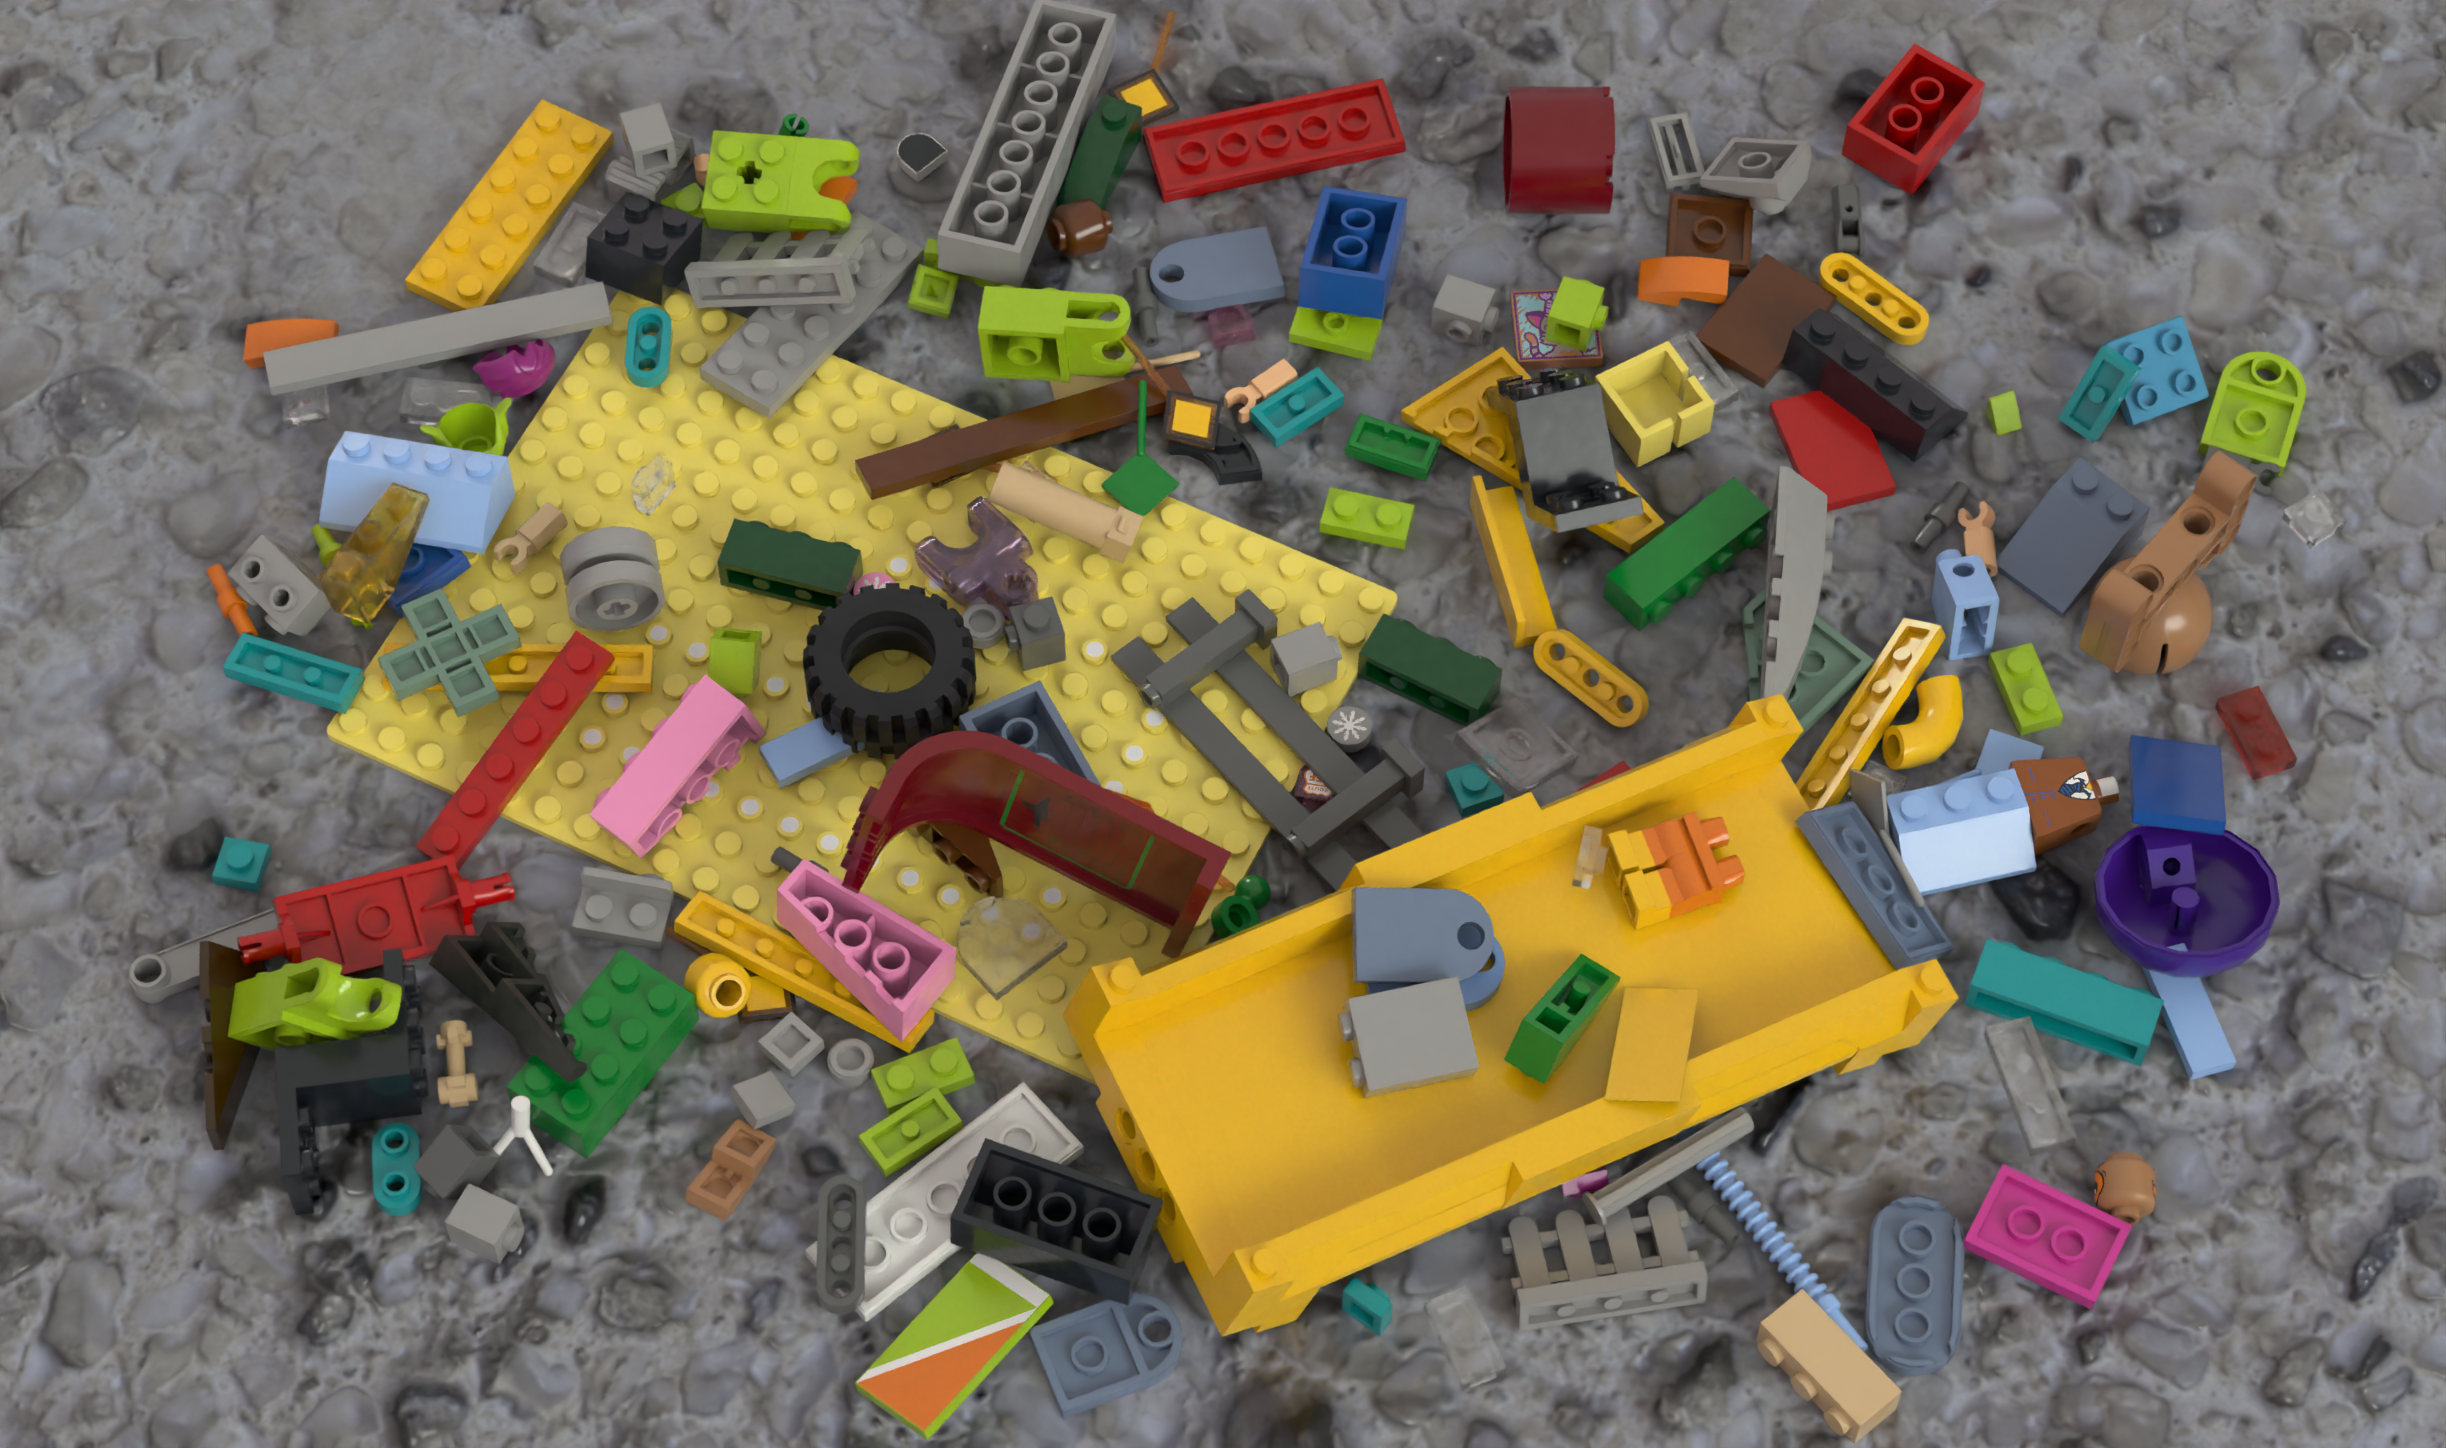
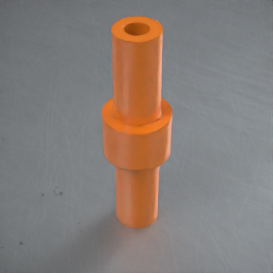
M215 564L208 568L206 574L218 595L216 602L223 616L231 619L239 637L242 633L257 637L258 632L246 611L248 604L236 592V588L233 587L223 566Z

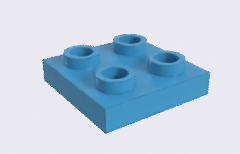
M2183 316L2168 319L2100 344L2101 347L2109 346L2142 369L2120 404L2127 426L2141 423L2210 397Z

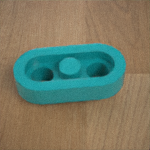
M658 307L641 308L632 314L628 322L625 352L626 373L633 384L643 388L660 385L666 380L670 370L673 336L672 324L669 315ZM648 332H656V333H657V334L654 335V336L645 335V334H647ZM648 367L654 368L650 371H642Z
M391 1123L382 1127L375 1134L372 1142L373 1193L379 1208L392 1216H403L411 1213L419 1206L423 1196L422 1176L413 1168L422 1156L421 1144L416 1131L403 1123ZM393 1140L403 1141V1144L398 1148L392 1149L388 1147L389 1143ZM402 1182L405 1184L399 1191L389 1190L393 1183Z

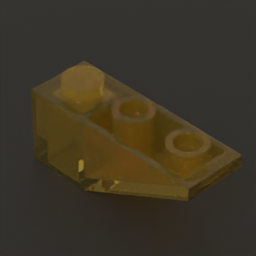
M392 483L317 576V580L334 612L369 624L392 595L430 501L426 493Z

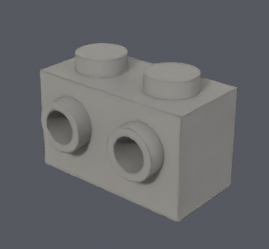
M264 534L257 538L227 573L239 584L235 589L236 592L249 604L255 607L259 604L268 613L264 618L265 621L282 635L291 632L305 637L339 598L284 543Z

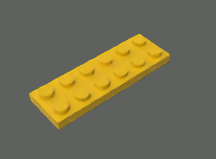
M542 99L405 279L407 290L454 312L494 304L614 143L613 131Z

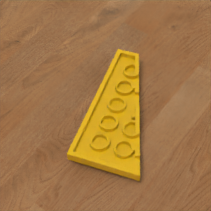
M1502 346L1402 409L1400 420L1423 434L1441 439L1442 445L1522 491L1508 414L1488 406L1486 389L1497 387V380L1508 376L1522 375L1523 380L1532 378ZM1616 470L1618 486L1625 487L1626 490L1639 495ZM1641 497L1644 514L1585 528L1630 554L1664 531L1665 522Z

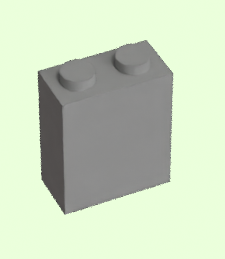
M1458 976L1349 998L1343 1006L1344 1013L1338 1014L1342 1039L1344 1042L1351 1040L1354 1059L1348 1061L1351 1080L1354 1087L1361 1086L1364 1098L1473 1076L1479 1069Z

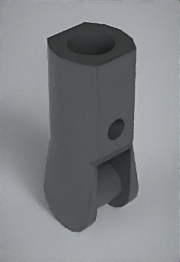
M1837 185L1831 191L1835 253L1857 252L1858 257H1863L1865 253V235L1859 187L1857 185ZM1843 234H1855V236H1843Z

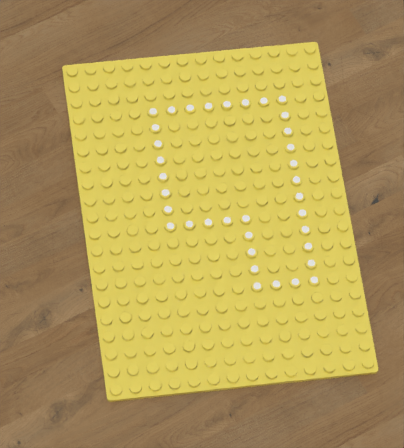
M675 289L662 305L619 290L609 305L613 324L593 328L509 454L508 460L516 496L484 554L461 551L468 558L471 567L442 589L460 622L502 604L520 637L521 644H567L575 631H578L596 644L653 645L655 659L652 692H591L505 807L500 817L626 874L637 876L643 874L658 875L672 883L675 896L688 902L701 890L796 939L777 920V889L791 873L771 862L774 851L781 846L801 859L817 862L827 868L831 875L843 881L847 870L840 867L848 850L846 846L854 832L852 828L860 813L858 811L870 786L879 789L887 773L898 759L894 758V754H883L882 759L870 758L867 751L862 749L859 753L851 754L780 789L760 755L759 746L815 720L807 698L803 650L807 647L806 637L810 628L815 624L819 625L818 616L823 612L822 610L721 585L717 561L734 519L746 522L760 521L771 528L787 532L800 531L812 538L831 543L836 541L847 543L853 548L861 550L862 576L878 572L890 576L895 583H899V588L909 590L910 585L924 588L925 596L939 595L947 601L948 610L954 608L961 616L968 607L974 604L988 603L1000 609L1004 616L1005 626L1010 625L1009 607L1052 596L1065 632L1066 660L1023 671L1017 652H1010L1005 634L1002 640L991 648L978 649L973 647L976 666V695L974 704L969 706L968 709L969 711L974 710L1040 680L1101 787L1129 801L1146 806L1150 812L1231 852L1180 956L1208 945L1215 933L1211 923L1212 910L1225 898L1235 895L1237 883L1247 876L1273 828L1157 708L1153 710L1144 703L1139 695L1138 688L1111 661V655L1139 636L1166 663L1189 646L1166 622L1168 614L1193 597L1220 624L1235 613V598L1247 589H1250L1278 618L1277 637L1320 622L1327 636L1333 635L1336 638L1342 654V660L1338 661L1337 680L1291 696L1304 712L1326 733L1328 718L1336 709L1340 708L1357 677L1359 652L1382 615L1387 614L1391 616L1397 605V594L1390 589L1169 496L1164 498L1143 517L1133 544L1124 562L1121 563L1100 554V549L987 501L1003 461L979 468L935 489L932 488L930 483L871 500L855 470V460L931 438L954 427L961 429L988 420L835 355H831L778 411L768 419L700 379V367L733 335L747 318L721 307L695 308L692 296L678 289ZM644 307H658L664 310L671 319L673 331L668 377L660 385L651 388H643L633 384L627 376L625 367L628 322L635 311ZM648 332V333L645 334V335L654 336V335H656L657 333H656V332ZM648 367L642 371H650L654 368ZM1047 447L1004 460L1115 509H1118L1119 506L1125 508L1101 487V484L1113 474L1112 472L1053 447ZM947 477V478H944V479H941V480L934 481V483H935V485H936V484H938V483H940V482H942V481H945V480H947V479H949V478H951V477ZM546 502H550L562 511L568 524L542 550L535 555L532 553L529 556L527 568L515 575L511 570L510 562L517 555L509 554L502 561L498 562L495 559L494 548L501 540L516 536L515 531ZM612 526L632 527L648 533L656 543L660 567L659 573L662 578L666 602L661 612L650 621L626 630L614 632L593 631L578 626L570 619L565 593L567 586L564 584L560 554L565 545L581 534L594 529ZM403 617L398 620L364 671L365 680L346 714L336 713L327 727V734L333 742L454 795L531 691H498V700L460 717H457L444 691L423 690L398 701L392 690H383L381 683L382 670L378 658L384 655L385 643H413L417 641ZM722 627L761 631L759 684L752 695L746 694L745 698L739 700L748 707L767 734L757 744L748 740L737 751L741 760L729 772L724 768L719 769L711 777L710 791L699 802L696 801L692 804L686 802L680 808L682 810L681 819L640 859L602 830L590 817L589 814L594 809L593 806L596 798L603 790L611 788L623 774V767L628 759L645 748L652 739V732L657 724L664 718H669L678 708L681 697L690 685L698 683L704 675L708 676L710 638L716 629ZM1254 642L1244 649L1283 689L1270 663V646L1263 650ZM884 650L862 659L852 669L849 676L866 689L872 691L880 689L881 692L889 693L902 691L916 685L929 673L932 667L924 659L911 652ZM1215 671L1193 686L1190 690L1292 794L1307 766ZM953 724L954 731H960V726L957 727ZM906 830L891 840L877 858L860 892L956 948L955 978L930 1009L943 1017L1097 1085L1062 1014L1091 967L1132 957L1138 971H1141L1160 962L1172 959L1161 953L1172 930L989 838L1003 878V898L998 902L986 892L983 894L976 892L966 881L964 873L954 864L948 866L943 863L934 853L932 845L922 836L914 837Z

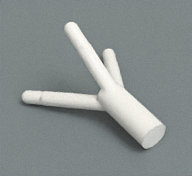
M516 1096L511 1101V1126L493 1147V1150L500 1156L515 1136L523 1137L546 1176H551L553 1169L530 1130V1100L525 1096Z

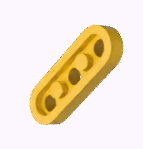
M1834 253L1822 261L1818 277L1819 284L1836 295L1838 302L1897 344L1909 346L1917 344L1924 339L1929 324V315L1923 306L1850 254ZM1834 278H1842V279H1844L1845 281H1844V282H1838V281H1837L1836 279H1834ZM1867 302H1875L1878 305L1872 306ZM1901 326H1908V327H1910L1911 329H1905V328H1902Z
M1555 629L1544 632L1537 638L1533 648V656L1537 666L1609 723L1617 727H1628L1640 723L1645 718L1649 709V700L1645 690L1570 631ZM1559 643L1563 645L1565 649V656L1563 657V659L1560 658L1556 652V648ZM1592 670H1595L1599 675L1597 685L1590 679ZM1626 696H1629L1633 701L1631 711L1627 710L1624 706Z

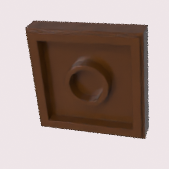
M1670 193L1665 257L1687 256L1728 260V276L1746 277L1750 273L1754 212L1750 207L1749 200Z

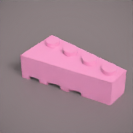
M704 675L698 683H694L686 689L681 697L680 705L673 714L657 724L652 732V739L645 748L628 759L623 767V774L616 783L599 794L594 802V809L589 815L602 830L641 859L681 819L682 810L680 808L686 802L688 804L696 801L699 802L710 791L711 777L721 768L729 772L741 760L737 751L748 740L757 744L767 733L743 702L707 675Z
M803 859L777 889V920L902 1042L955 978L956 948L859 891L857 894L843 887L842 880L810 861Z

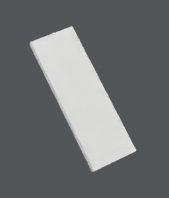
M1024 1082L867 1202L865 1296L861 1305L855 1310L865 1322H868L962 1248L950 1243V1217L985 1138L1064 1166L1069 1165L1084 1153L1082 1143ZM816 1241L805 1252L806 1257L817 1268ZM844 1243L838 1244L834 1251L845 1253L850 1249V1246ZM844 1287L836 1289L842 1297L849 1293V1290Z

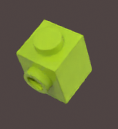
M1563 276L1548 314L1545 340L1586 352L1594 330L1602 331L1607 318L1609 307L1602 305L1605 288L1594 285L1588 280Z
M718 627L710 638L708 677L737 699L745 698L746 694L752 695L759 684L762 632Z

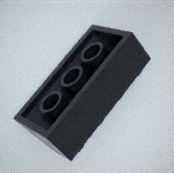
M1818 308L1792 330L1782 363L1870 427L1875 434L1912 462H1916L1968 416V412L1837 314Z
M985 1138L950 1217V1243L1128 1306L1146 1264L1163 1207V1200Z

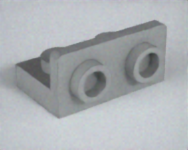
M599 866L597 868L583 867L581 873L583 888L571 926L573 935L663 950L675 906L672 883L655 874L637 876L621 873L619 870L609 866Z

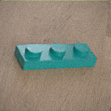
M246 633L241 634L222 667L227 678L346 714L365 680L361 668Z

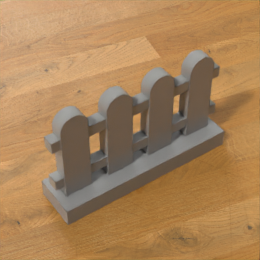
M865 228L849 230L841 239H831L829 231L825 229L812 231L803 240H792L789 231H778L770 234L764 242H754L751 233L742 232L731 236L726 243H719L715 248L717 255L713 261L690 262L684 272L695 308L851 303L856 296L851 274L859 272V260L865 252H872L876 246L874 239L870 238L868 230Z
M1659 1195L1653 1197L1648 1202L1647 1216L1631 1218L1628 1208L1625 1207L1606 1218L1607 1224L1602 1227L1598 1224L1585 1225L1581 1214L1571 1209L1563 1210L1557 1214L1555 1230L1538 1233L1536 1223L1529 1217L1521 1216L1513 1219L1509 1224L1508 1237L1501 1238V1247L1503 1254H1513L1518 1274L1517 1278H1511V1288L1513 1295L1516 1294L1515 1316L1519 1331L1705 1303L1708 1281L1704 1261H1700L1697 1250L1688 1251L1682 1227H1687L1689 1223L1687 1211H1677L1676 1205L1671 1198ZM1651 1232L1657 1256L1641 1258L1635 1234ZM1605 1239L1611 1263L1595 1265L1589 1241ZM1559 1246L1565 1270L1548 1273L1543 1248Z

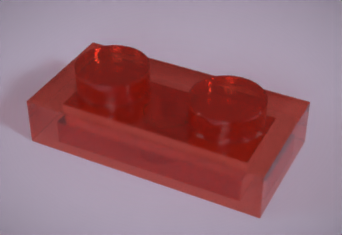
M2259 686L2218 698L2215 708L2253 780L2294 768L2297 757Z

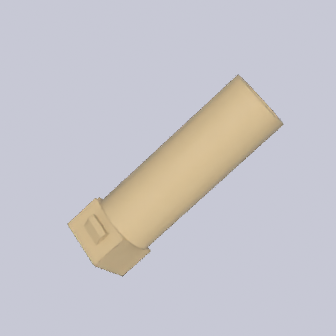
M1003 461L987 501L1098 548L1100 549V554L1121 563L1124 562L1143 519V516L1119 506L1118 509H1115L1007 461Z

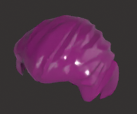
M537 339L535 343L527 342L526 348H522L517 344L507 346L505 356L494 350L484 356L472 369L481 376L485 387H490L493 394L499 392L503 399L506 397L516 398L530 394L543 385L554 368L556 357L554 348L548 341Z

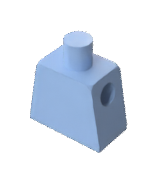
M1956 549L1945 550L1935 560L1936 568L1932 590V606L1937 623L1942 626L1946 635L1943 644L1948 661L1990 655L1992 653L1997 621L1999 596L1980 556L1970 555L1962 557L1961 553ZM1964 609H1966L1968 612L1967 619H1965L1963 615Z

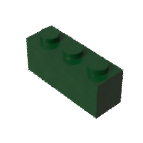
M734 519L717 561L720 583L723 586L822 611L828 606L835 609L837 607L836 599L850 592L854 596V586L863 575L861 550L855 549L844 542L836 541L831 543L815 539L800 531L787 532L771 528L760 521L746 522Z
M1383 614L1359 652L1357 676L1476 732L1500 692L1502 669L1484 656H1474L1457 648L1454 643L1446 638H1435L1418 630L1408 620L1395 619L1387 614Z

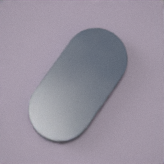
M1920 1195L1900 1197L1884 1207L1882 1211L1880 1210L1874 1217L1868 1237L1864 1314L1865 1341L1871 1354L1881 1365L1897 1374L1905 1376L1929 1375L1943 1368L1956 1352L1961 1337L1964 1232L1957 1218L1955 1217L1954 1219L1946 1211L1947 1207L1935 1199Z

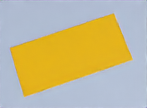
M1625 987L1604 1100L1681 1101L1699 989Z

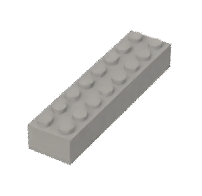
M1035 0L937 234L938 269L1021 287L1115 53L1116 14L1054 0Z

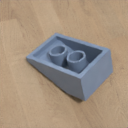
M2079 458L2051 487L1997 557L1998 572L2062 618L2142 535L2150 507L2085 460Z

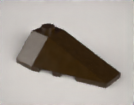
M200 941V1000H204L206 1019L208 1023L211 1022L210 1027H201L202 1043L204 1044L207 1064H213V1069L204 1070L206 1131L213 1149L224 1150L261 1048L227 1036L235 984L254 978L259 972L268 971L264 960L244 966L240 957L243 955L242 951L239 952V950L211 941Z

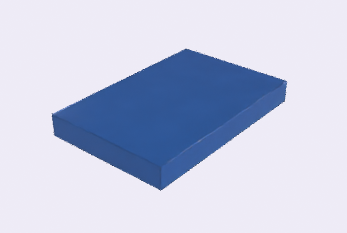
M2131 735L2128 752L2132 823L2223 835L2226 825L2221 746Z

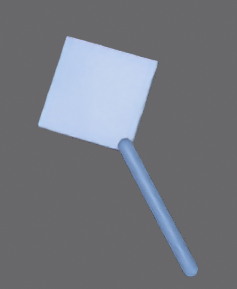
M1990 729L1976 768L1938 784L2008 770L2011 761L2040 759L2044 747Z

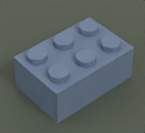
M1040 680L959 716L960 731H979L1003 737L1101 786Z

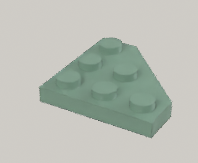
M1766 588L1744 607L1742 615L1749 702L1760 699ZM1817 615L1815 616L1802 667L1787 700L1804 730L1795 743L1869 672L1874 662L1870 656Z

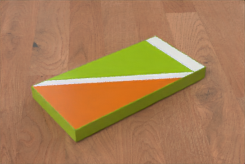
M976 1252L855 1382V1386L859 1393L928 1441L1054 1304L1052 1296L1002 1261Z

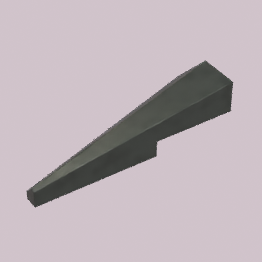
M487 921L479 936L444 935L429 964L565 1081L573 1082L583 1076L588 1067L585 1062L577 1061L573 1053L576 1045L575 1038L572 1034L564 1033L561 1024L564 1020V1014L546 975L537 973L533 962L536 958V953L533 948L525 947L522 941L525 929L521 923Z

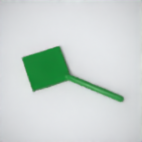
M1140 380L1138 383L1137 452L1104 481L1101 487L1127 510L1144 517L1179 486V482L1145 453L1147 382Z

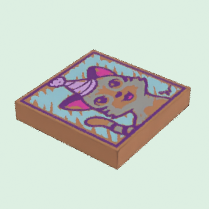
M1558 289L1510 291L1509 300L1516 362L1524 370L1545 369L1555 366H1564V368L1602 367L1603 352L1601 334L1598 330H1594L1586 352L1545 340L1548 314Z

